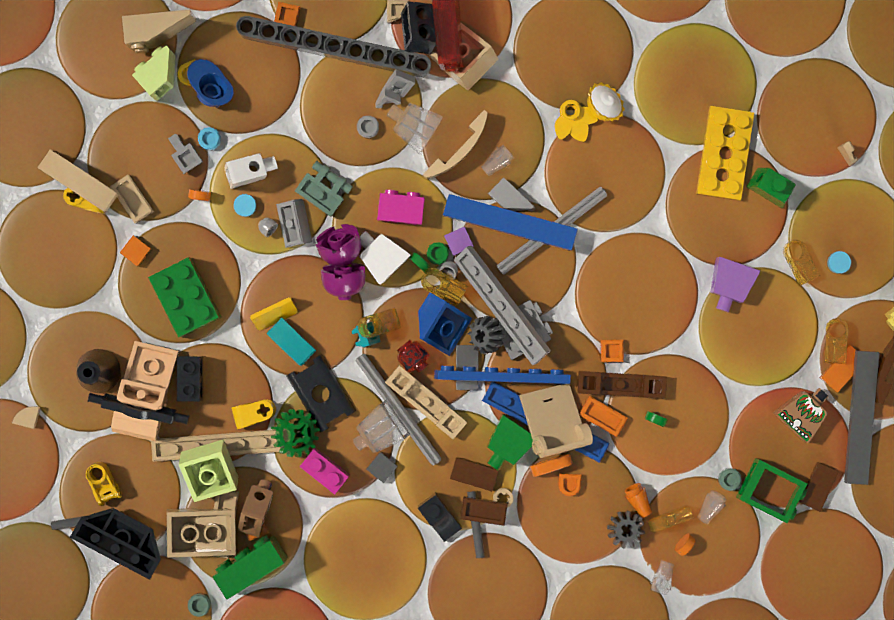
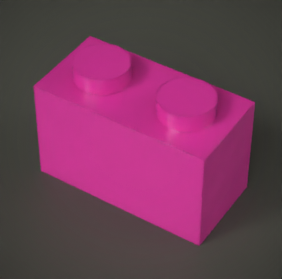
M385 190V193H380L377 220L422 225L424 197H420L421 193L407 192V196L398 195L396 190Z
M316 447L300 465L304 471L334 495L350 476V474Z

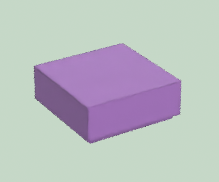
M465 227L444 235L453 256L461 253L468 246L474 247Z

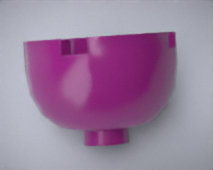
M342 224V228L336 230L333 226L323 231L317 237L316 247L318 253L329 265L347 266L357 258L362 245L355 226Z
M351 263V267L326 265L323 267V270L321 269L323 287L332 296H337L339 300H349L351 296L359 293L365 284V266L359 263Z

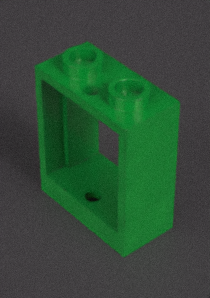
M755 458L736 498L788 524L789 520H793L797 513L796 506L799 500L802 501L807 493V483ZM765 469L797 485L783 514L750 499Z

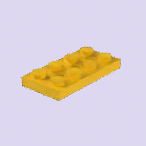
M716 106L709 107L696 194L741 200L754 112ZM726 125L734 129V135L731 138L723 134V128ZM722 147H727L731 151L729 159H722L720 157L719 151ZM719 169H724L727 172L728 177L725 181L717 179L716 172Z

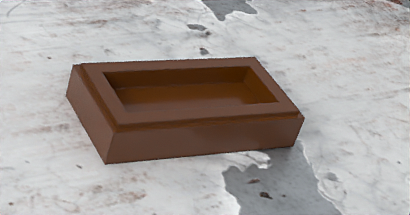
M456 457L450 479L492 492L499 470Z
M817 462L806 486L807 493L802 501L799 500V503L821 512L839 472Z
M464 496L460 519L505 526L508 503Z

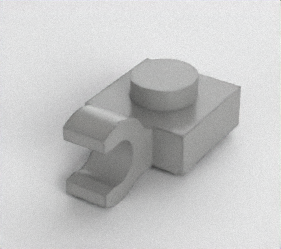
M176 133L168 138L177 151L171 156L183 174L203 163L191 143L184 146Z

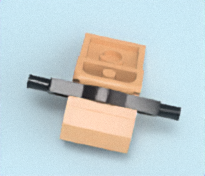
M134 341L126 372L121 380L117 396L107 393L104 396L89 393L88 402L101 404V408L114 411L111 425L112 432L156 442L161 422L188 424L190 415L176 413V409L166 407L168 401L167 393L179 354L177 350Z

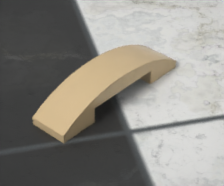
M485 110L469 125V129L474 134L446 164L438 158L423 174L425 179H430L449 171L470 153L484 129L488 114Z
M52 150L48 151L37 167L105 213L118 196V193Z
M400 365L385 381L388 386L411 403L450 438L454 439L467 424L461 416Z

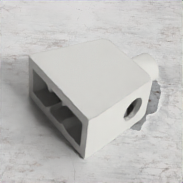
M259 153L228 161L224 169L230 189L263 180L266 178L268 171L278 169L274 156L262 159ZM249 166H255L257 171H251Z
M367 231L360 236L361 245L365 250L359 256L380 285L411 256L383 234L379 235L375 240Z

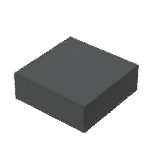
M380 452L366 470L384 483L398 465Z

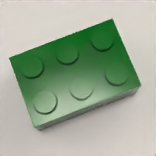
M187 257L148 277L178 338L184 337L222 318L192 258Z
M265 535L256 541L253 545L254 548L250 550L246 547L237 553L234 557L235 560L231 562L230 559H227L215 569L216 573L212 578L226 600L286 562L288 556L274 535L270 538Z

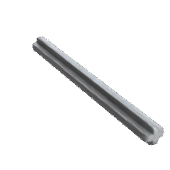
M602 187L597 188L554 222L569 226L607 197L606 191ZM529 240L500 262L497 268L502 274H506L544 245V243Z
M366 354L356 358V363L430 464L436 465L440 462L441 457L391 388L385 383V380Z

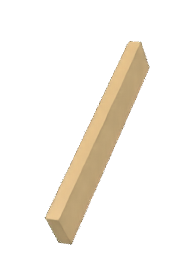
M274 430L157 438L156 442L151 441L153 462L179 460L182 451L223 439L230 456L279 452L281 447L273 446L277 442L276 439L271 438L275 434Z

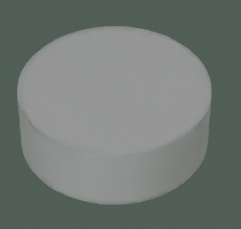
M363 116L359 119L357 131L360 136L369 139L377 135L379 124L374 117Z

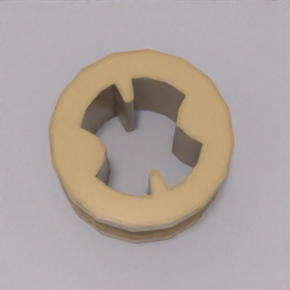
M506 488L496 490L493 495V501L499 499L497 497L498 494L502 493L505 495L507 493L509 495L507 503L508 507H510L513 503L511 491Z

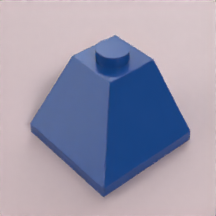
M429 292L418 310L420 339L450 356L472 318Z

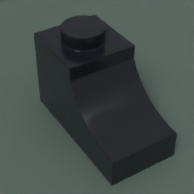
M436 492L418 505V510L444 542L462 529Z

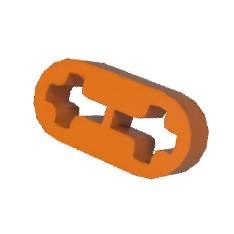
M565 453L532 464L530 469L533 477L570 466L573 464L570 453Z

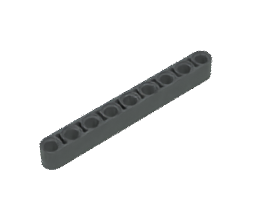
M250 16L240 17L236 23V29L240 36L251 41L393 72L397 69L415 77H425L431 71L430 59L426 55L405 52V50ZM245 23L253 24L252 30L248 33L242 32V26ZM266 28H273L275 30L272 37L267 38L263 36ZM293 32L297 35V38L294 42L285 41V36ZM309 38H317L318 44L315 47L307 46ZM338 42L340 49L336 52H331L328 49L329 44ZM353 47H360L362 53L360 56L354 57L350 54V50ZM376 51L384 54V58L379 62L371 58L372 54ZM402 56L406 62L403 66H396L393 63L394 58ZM418 61H424L428 67L424 71H418L415 68V64Z

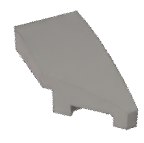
M396 69L380 92L375 103L376 108H383V104L388 103L401 104V98L415 84V77Z
M505 178L488 193L504 209L514 212L535 210V207Z

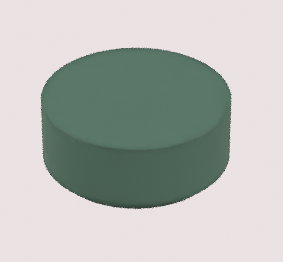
M726 468L720 472L718 482L723 489L733 491L740 486L741 475L735 469Z
M203 593L194 594L188 601V610L194 616H204L210 610L211 601Z

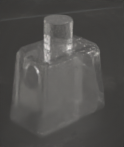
M412 103L408 104L405 111L393 104L387 113L389 118L397 122L393 131L420 155L443 120L441 115Z
M386 399L356 427L360 435L353 439V442L359 450L369 446L371 451L376 453L402 442L410 433Z

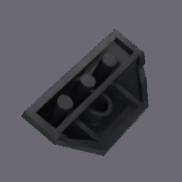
M114 508L81 517L70 536L71 539L149 580L161 561L153 529Z

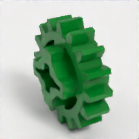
M289 409L288 413L282 412V419L275 418L277 426L271 427L275 431L271 438L277 440L273 446L281 447L279 453H286L287 457L295 455V457L300 458L302 453L308 455V448L316 447L313 440H319V437L315 436V432H318L319 428H314L313 426L317 421L309 420L311 414H304V410L298 409L295 411V409ZM294 418H297V419H298L297 421H294V423H289V422H288V421H290L291 419H294ZM297 443L302 444L298 448H292L293 446H296Z

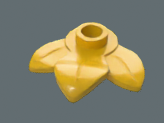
M567 100L560 107V117L555 121V133L559 140L564 139L570 134L574 139L585 142L588 136V124H593L598 119L590 112L588 107H581L575 100ZM567 108H573L574 114L568 115L566 112Z

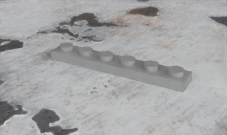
M472 246L466 247L454 259V262L532 365L539 363L551 350Z

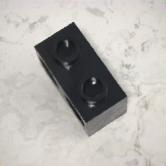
M408 1L401 12L405 52L430 54L439 43V33L436 32L437 15L434 13L433 4Z
M177 356V401H203V356Z

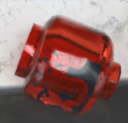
M409 340L397 350L399 353L397 360L408 373H412L415 370L420 373L429 365L426 361L429 359L430 354L417 340L413 342Z

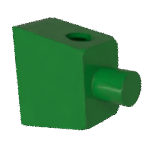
M757 168L746 187L778 207L783 208L796 184L770 168Z
M502 414L487 445L494 452L487 463L496 470L500 469L505 460L514 465L532 447L533 439L531 433Z

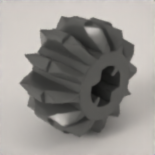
M492 316L479 317L474 320V323L469 325L472 331L467 334L471 336L469 343L474 344V350L480 351L481 354L496 352L499 350V347L504 345L502 339L506 335L502 334L504 327L499 326L498 319H493Z
M629 510L625 512V517L618 511L619 519L616 520L611 516L610 520L615 524L607 525V529L614 530L608 534V537H615L613 540L614 545H618L621 541V548L623 549L626 548L627 542L633 548L635 547L634 539L639 543L642 541L637 535L645 534L643 529H638L644 525V522L637 521L639 518L637 514L631 517ZM627 524H629L628 528L631 531L628 534L624 532L623 535V530L621 529V527L623 525L627 527Z

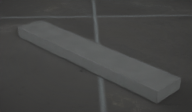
M855 350L844 482L847 484L868 485L879 352Z

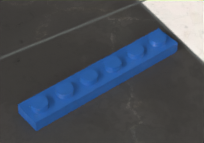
M441 366V370H434V379L570 384L571 375L564 374V370L551 369L550 374L542 373V369H529V373H520V368H507V372H498L497 367H485V371H476V367L463 366V371L454 370V366Z

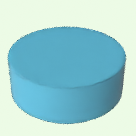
M207 127L199 132L198 142L204 149L214 150L220 145L221 136L216 129Z
M242 194L235 199L234 210L240 216L248 217L256 211L257 204L252 196Z
M838 251L829 256L827 265L833 273L841 274L849 270L851 259L847 253Z

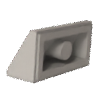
M303 199L276 204L285 248L312 242Z
M456 345V370L463 371V366L476 367V371H478V351L474 350V345ZM456 380V390H478V381Z

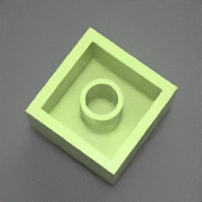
M224 439L181 452L178 465L194 502L237 490L239 477Z

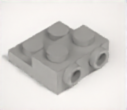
M531 300L519 305L518 308L543 341L551 340L549 335L553 332L547 321L542 323L539 317L542 311L537 302L532 304ZM503 328L502 334L506 335L502 339L503 346L510 359L513 360L524 353L505 328Z

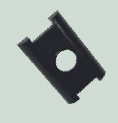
M322 354L313 359L315 364L299 374L293 371L286 375L307 412L311 414L312 420L317 421L315 425L319 428L320 433L329 428L327 423L343 413L349 416L356 411ZM323 385L329 390V397L325 402L319 403L312 398V390L315 386Z

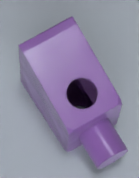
M717 257L710 293L720 296L716 309L729 312L732 301L743 303L760 270Z

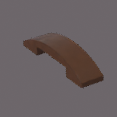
M894 337L887 344L879 359L875 403L884 404L893 385L886 382L885 379L894 363Z
M579 371L577 393L666 399L667 376Z

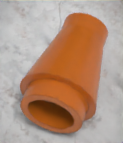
M635 483L625 489V498L637 511L640 518L652 513L646 489L641 483Z

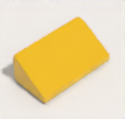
M288 297L250 315V319L257 330L261 331L276 324L281 318L286 319L297 314L298 309L293 299Z

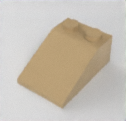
M190 9L122 16L124 42L131 50H135V53H147L149 49L156 48L194 24L196 17Z
M447 11L436 22L439 43L427 55L453 80L468 91L494 65L498 57L491 45Z
M166 509L167 558L236 555L235 510Z

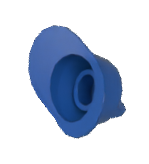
M199 59L189 65L187 71L188 80L197 92V97L201 103L209 107L218 108L220 105L227 104L232 99L234 94L233 87L214 63Z

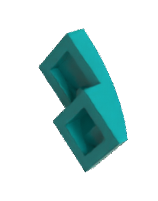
M283 318L266 333L299 366H302L316 351Z

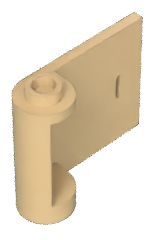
M561 384L519 396L533 439L532 449L540 458L592 444L591 429L588 424H582L570 384Z

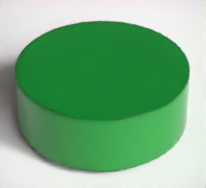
M436 242L428 247L427 258L431 263L440 265L448 259L449 251L443 243Z
M416 252L409 257L424 273L430 268V265Z
M649 411L645 415V420L662 427L666 426L668 419Z

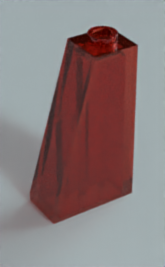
M432 0L438 64L441 70L445 69L446 72H454L459 67H464L459 0Z

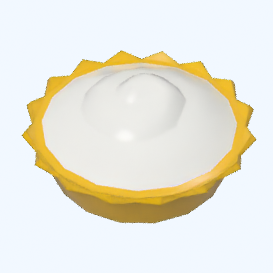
M602 82L599 84L594 83L593 87H590L587 99L590 112L602 121L619 120V117L623 116L622 112L625 110L623 107L624 101L621 100L620 94L616 93L615 88H611L609 84L604 85Z

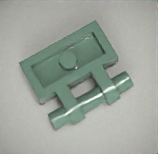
M316 161L312 166L318 172L316 177L314 178L307 173L295 189V192L332 217L344 200L337 193L342 189L348 194L353 186L347 183V179L343 176L339 177L333 173L329 166L326 164L322 165ZM327 178L335 185L332 189H329L321 181Z

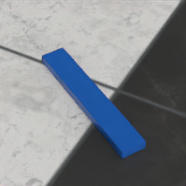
M451 194L448 195L443 212L444 217L572 251L578 230L574 227Z
M492 381L482 401L528 425L519 395ZM592 434L593 442L591 445L574 450L600 463L610 443Z

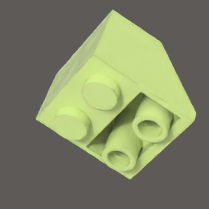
M167 46L157 48L151 54L152 58L146 63L145 61L141 62L134 69L135 73L132 75L156 101L174 87L176 55Z

